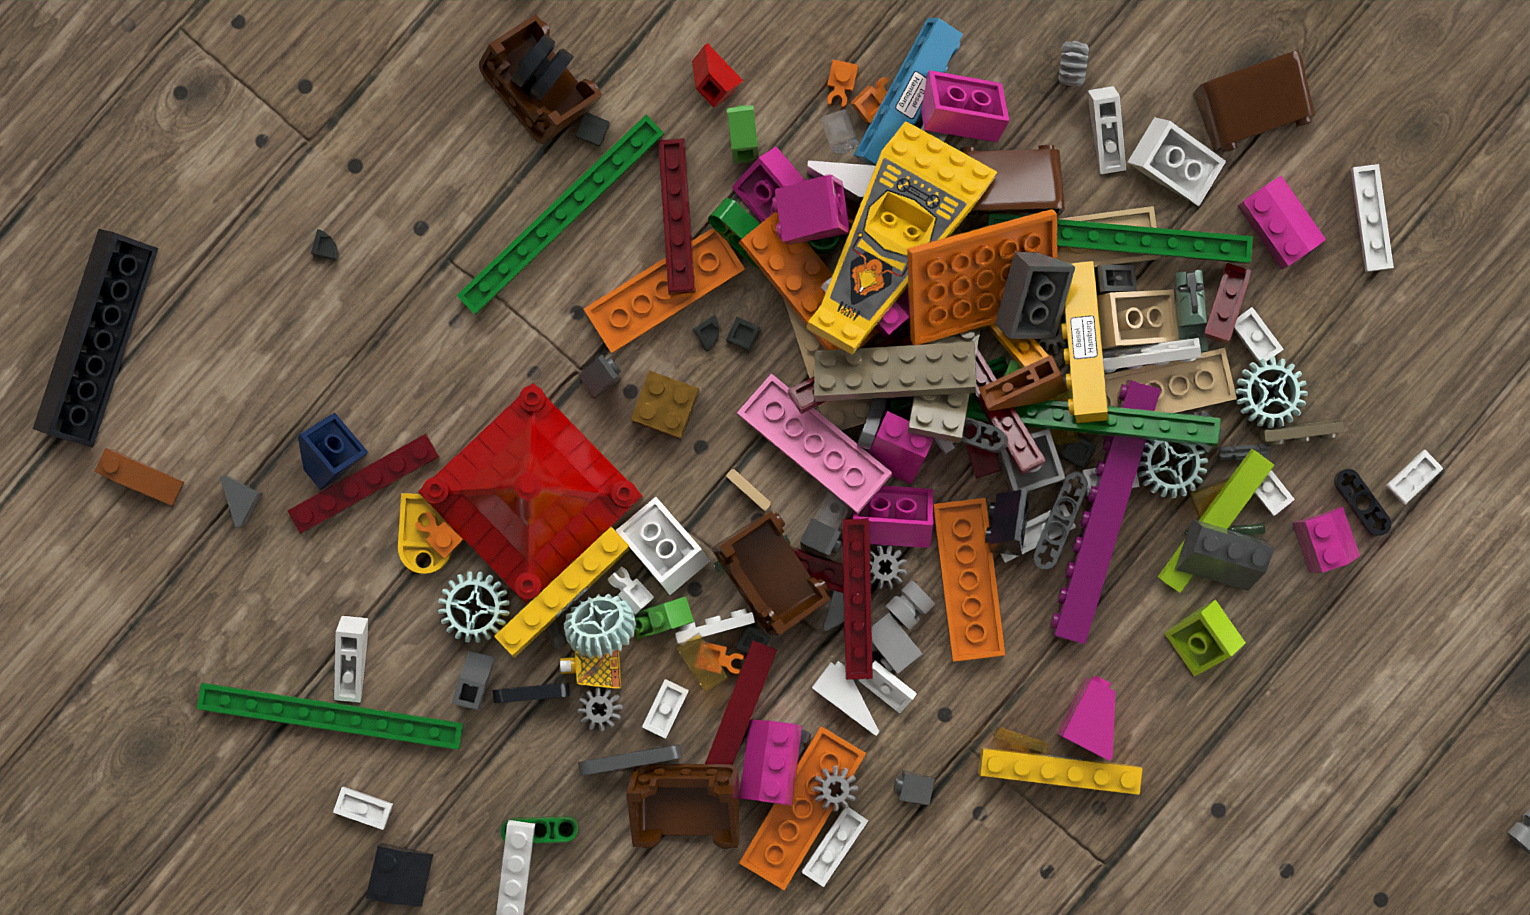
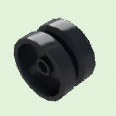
M546 34L543 35L535 47L532 45L518 65L520 67L510 79L518 87L522 88L534 77L536 81L529 89V95L538 102L543 99L574 58L572 54L563 48L551 60L548 55L554 49L555 41Z

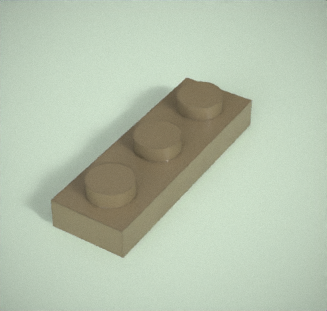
M1335 419L1259 429L1260 439L1268 442V445L1284 444L1285 439L1294 438L1295 442H1306L1311 440L1310 436L1320 435L1321 439L1336 438V433L1344 432L1343 421Z

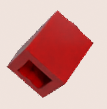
M708 43L703 46L692 60L696 90L713 108L731 97L743 82L739 75Z

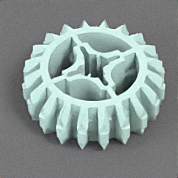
M1271 357L1267 365L1266 360L1261 358L1258 362L1259 367L1254 362L1249 364L1252 373L1246 369L1241 372L1247 378L1246 380H1237V383L1243 386V389H1236L1235 393L1238 395L1243 394V398L1236 400V403H1245L1246 405L1240 412L1245 414L1250 411L1251 414L1248 417L1250 422L1258 417L1257 426L1259 427L1263 426L1265 420L1267 428H1273L1274 421L1278 427L1284 426V419L1291 423L1293 422L1291 413L1296 416L1301 414L1296 405L1301 407L1306 405L1305 401L1299 399V397L1308 395L1307 391H1300V387L1305 386L1306 381H1297L1296 378L1300 377L1302 373L1301 371L1294 374L1291 372L1295 367L1294 364L1284 368L1285 359H1280L1276 365L1275 357ZM1266 371L1280 374L1273 382H1267L1257 377L1260 373ZM1286 380L1291 389L1290 401H1288V397L1283 393V386ZM1252 384L1255 385L1260 394L1257 405H1255L1251 395ZM1276 386L1273 392L1276 395V399L1275 397L1267 399L1269 394L1267 388ZM1270 403H1275L1285 408L1279 414L1263 412V409Z
M1149 440L1151 444L1145 442L1144 449L1146 452H1142L1141 455L1144 461H1140L1138 466H1144L1145 471L1139 472L1138 477L1147 475L1148 479L1143 482V485L1147 486L1153 483L1154 485L1150 490L1152 493L1157 492L1161 488V497H1165L1168 490L1170 491L1171 498H1176L1177 490L1181 496H1186L1187 491L1185 487L1190 491L1196 490L1192 481L1199 484L1203 482L1202 478L1197 474L1207 473V470L1201 468L1200 464L1208 463V459H1200L1199 454L1205 453V450H1197V445L1180 443L1189 452L1177 454L1166 441ZM1161 445L1162 459L1159 463L1151 466L1152 454L1156 447ZM1169 455L1172 456V459L1183 457V460L1178 461L1174 465V470H1171L1172 466L1160 468L1161 465L1169 461ZM1192 459L1191 471L1183 481L1181 477L1183 475L1182 465ZM1166 471L1171 476V479H1174L1175 484L1164 483L1154 473Z
M467 572L466 581L462 574L457 575L459 584L457 585L453 580H450L448 584L453 590H442V593L447 595L448 599H439L438 601L441 604H446V609H439L438 613H447L448 616L442 619L441 623L451 622L452 625L448 627L447 632L451 633L457 629L456 639H460L463 633H465V642H470L472 635H475L476 643L481 642L482 633L487 640L491 639L489 630L497 634L500 630L496 624L506 625V621L501 619L500 616H508L510 614L509 611L502 610V605H510L509 600L501 601V597L505 596L507 591L503 590L498 593L497 589L501 586V582L498 581L492 586L490 583L493 580V576L491 575L485 581H482L483 572H478L476 579H474L472 572ZM474 585L468 600H455V597L463 588ZM482 587L486 588L493 596L495 607L483 602ZM476 599V604L487 610L476 611V615H473L472 609L461 604L473 603L472 600ZM453 607L461 609L466 613V627L456 619ZM481 614L494 615L486 626L474 629L475 623H477V619Z
M598 593L596 598L588 596L587 601L578 602V607H571V613L566 615V622H564L565 637L574 651H578L581 656L587 654L590 659L595 655L602 658L603 654L607 653L612 656L613 651H621L622 645H629V638L634 637V630L636 629L635 616L626 600L622 601L619 596L613 598L610 594L602 597Z

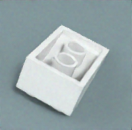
M1155 117L1128 160V163L1140 172L1196 206H1200L1226 162L1171 121Z
M808 161L807 174L813 178L832 174L843 181L845 197L856 204H861L876 166Z
M657 497L616 530L669 595L710 562L700 546Z

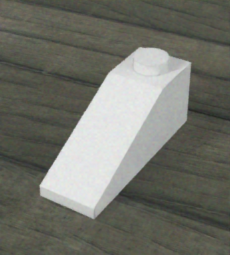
M1114 86L1088 90L1090 118L1100 174L1124 171L1126 170L1120 96Z
M342 616L336 629L334 700L361 702L368 641V618Z
M839 661L836 665L830 662L812 688L874 735H877L879 730L854 680L845 679V666Z

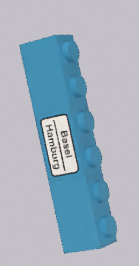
M927 18L856 149L855 157L868 165L876 166L881 151L904 122L907 121L914 125L921 119L927 73L929 70L946 73L949 59L960 47V39L963 35L961 32L940 18Z

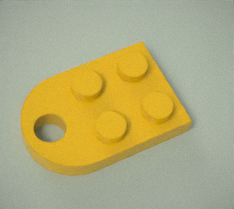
M401 493L398 534L399 557L408 569L416 573L428 574L436 572L448 562L450 555L446 559L441 556L426 541L431 534L420 531L416 527V523L419 522L422 526L427 527L430 524V519L425 513L430 512L435 516L438 526L443 521L449 526L450 524L421 494ZM421 553H427L431 557V564L427 568H421L417 564V557Z

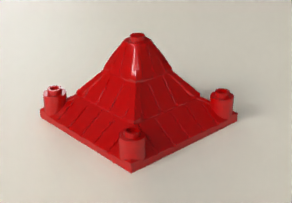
M534 383L523 388L517 399L434 477L426 480L423 487L418 491L527 605L643 497L635 485L628 481L545 396L543 390Z

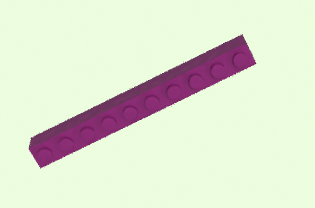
M1127 380L1126 385L1121 384L1117 399L1121 400L1119 407L1155 411L1161 389ZM1106 435L1102 447V450L1106 451L1103 461H1098L1095 470V476H1098L1096 486H1091L1088 493L1087 501L1091 502L1088 512H1083L1080 526L1083 527L1081 537L1075 538L1072 552H1076L1073 563H1068L1065 571V577L1068 578L1065 588L1061 587L1057 602L1061 603L1058 613H1053L1050 628H1053L1052 633L1055 636L1086 644L1146 439Z

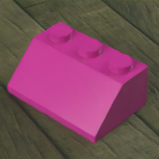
M928 71L921 109L924 130L998 142L1009 123L1002 83Z
M774 147L760 156L732 186V189L759 220L763 222L775 212L773 207V197H776L775 189L806 180L781 151Z
M1279 176L1237 205L1282 270L1326 240L1282 176Z
M882 486L859 514L852 510V519L869 518L870 544L930 548L933 529V489Z
M750 719L739 799L792 806L802 726L793 723Z

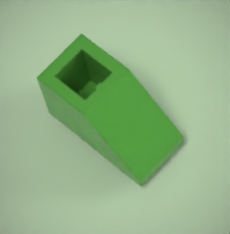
M739 105L727 108L733 164L755 162L759 158L753 105Z
M686 597L639 611L637 614L634 613L637 640L694 622Z

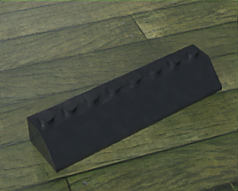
M98 229L33 426L34 430L93 448L158 248L115 232Z

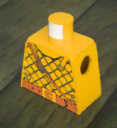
M618 650L613 651L612 656L608 653L603 654L602 658L595 655L590 659L587 654L581 656L578 651H575V657L560 658L561 674L576 673L577 684L621 688Z

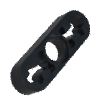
M1352 469L1339 471L1334 478L1335 487L1368 533L1374 536L1387 534L1391 529V519L1360 475ZM1342 476H1352L1351 485L1354 489L1360 486L1362 490L1355 492L1350 497L1348 493L1353 491L1350 486H1343L1341 484L1344 481ZM1360 495H1365L1369 498L1370 504L1366 510H1360L1356 506V499ZM1376 508L1377 512L1372 514L1376 519H1383L1384 522L1381 524L1383 529H1373L1372 526L1375 524V521L1371 516L1365 518L1364 514H1368Z
M569 683L493 690L494 703L570 696Z

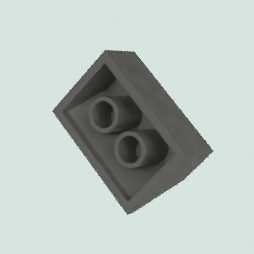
M1015 252L995 324L1008 338L1055 339L1076 267L1038 252Z
M1192 519L1175 569L1249 590L1266 573L1275 548L1265 540Z

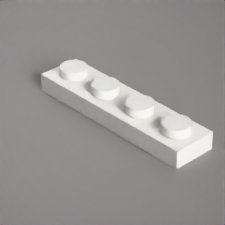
M1379 164L1351 168L1365 272L1392 269L1394 267Z
M1199 338L1102 351L1104 373L1114 372L1117 368L1125 367L1128 369H1138L1147 364L1161 366L1168 364L1169 361L1176 360L1182 362L1193 361L1197 357H1201Z
M509 820L507 823L496 915H524L535 824Z

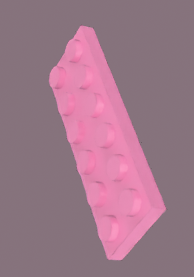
M770 374L737 412L738 416L856 514H859L892 476V472L863 448L858 447L856 442L814 408L801 414L788 396V389L790 388L773 374Z

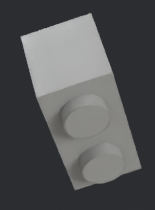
M889 612L872 625V651L874 652L878 649L883 656L880 661L889 672L894 670L897 674L922 655L921 651Z

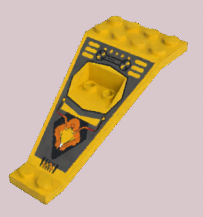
M905 121L881 151L823 302L808 321L806 329L853 355L866 336L909 286L907 248L948 238L993 182L997 171Z

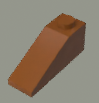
M1052 354L978 388L989 411L1045 402L1068 391Z
M105 448L94 471L117 483L172 506L184 484L183 481L110 448Z

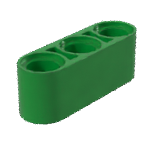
M725 198L709 215L708 221L753 266L760 269L739 244L741 239L760 224L737 202L730 198Z
M572 816L514 817L509 819L532 824L543 823L547 828V834L540 837L534 833L533 843L568 842L573 840L579 832V823ZM509 820L502 825L500 831L504 841ZM562 822L571 823L574 828L573 834L569 836L563 835L560 832V824Z

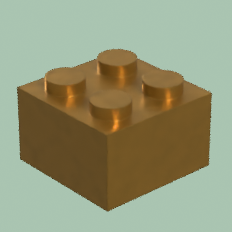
M649 370L630 420L682 439L699 393V388Z

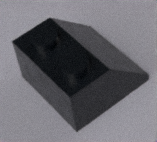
M1020 489L996 495V502H991L989 518H993L992 528L987 527L985 543H989L990 552L1022 556L1029 512L1027 490Z
M386 843L379 844L376 850L366 899L389 904L422 907L434 854Z

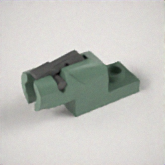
M1194 270L1192 273H1186V271L1175 273L1177 298L1175 306L1179 340L1199 338L1201 352L1208 351L1207 338L1203 337L1205 324H1207L1202 270Z

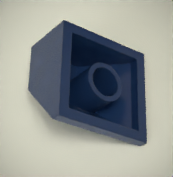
M335 412L298 436L303 470L320 490L341 477L368 453Z

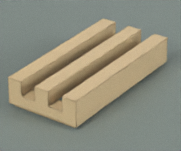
M735 469L729 471L726 477L762 510L766 511L771 506V502Z

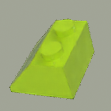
M1216 600L1199 608L1164 633L1194 677L1232 657L1246 643Z

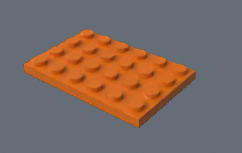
M1050 209L907 248L911 342L914 345H920L994 324L1014 253L1038 252L1057 259V213Z

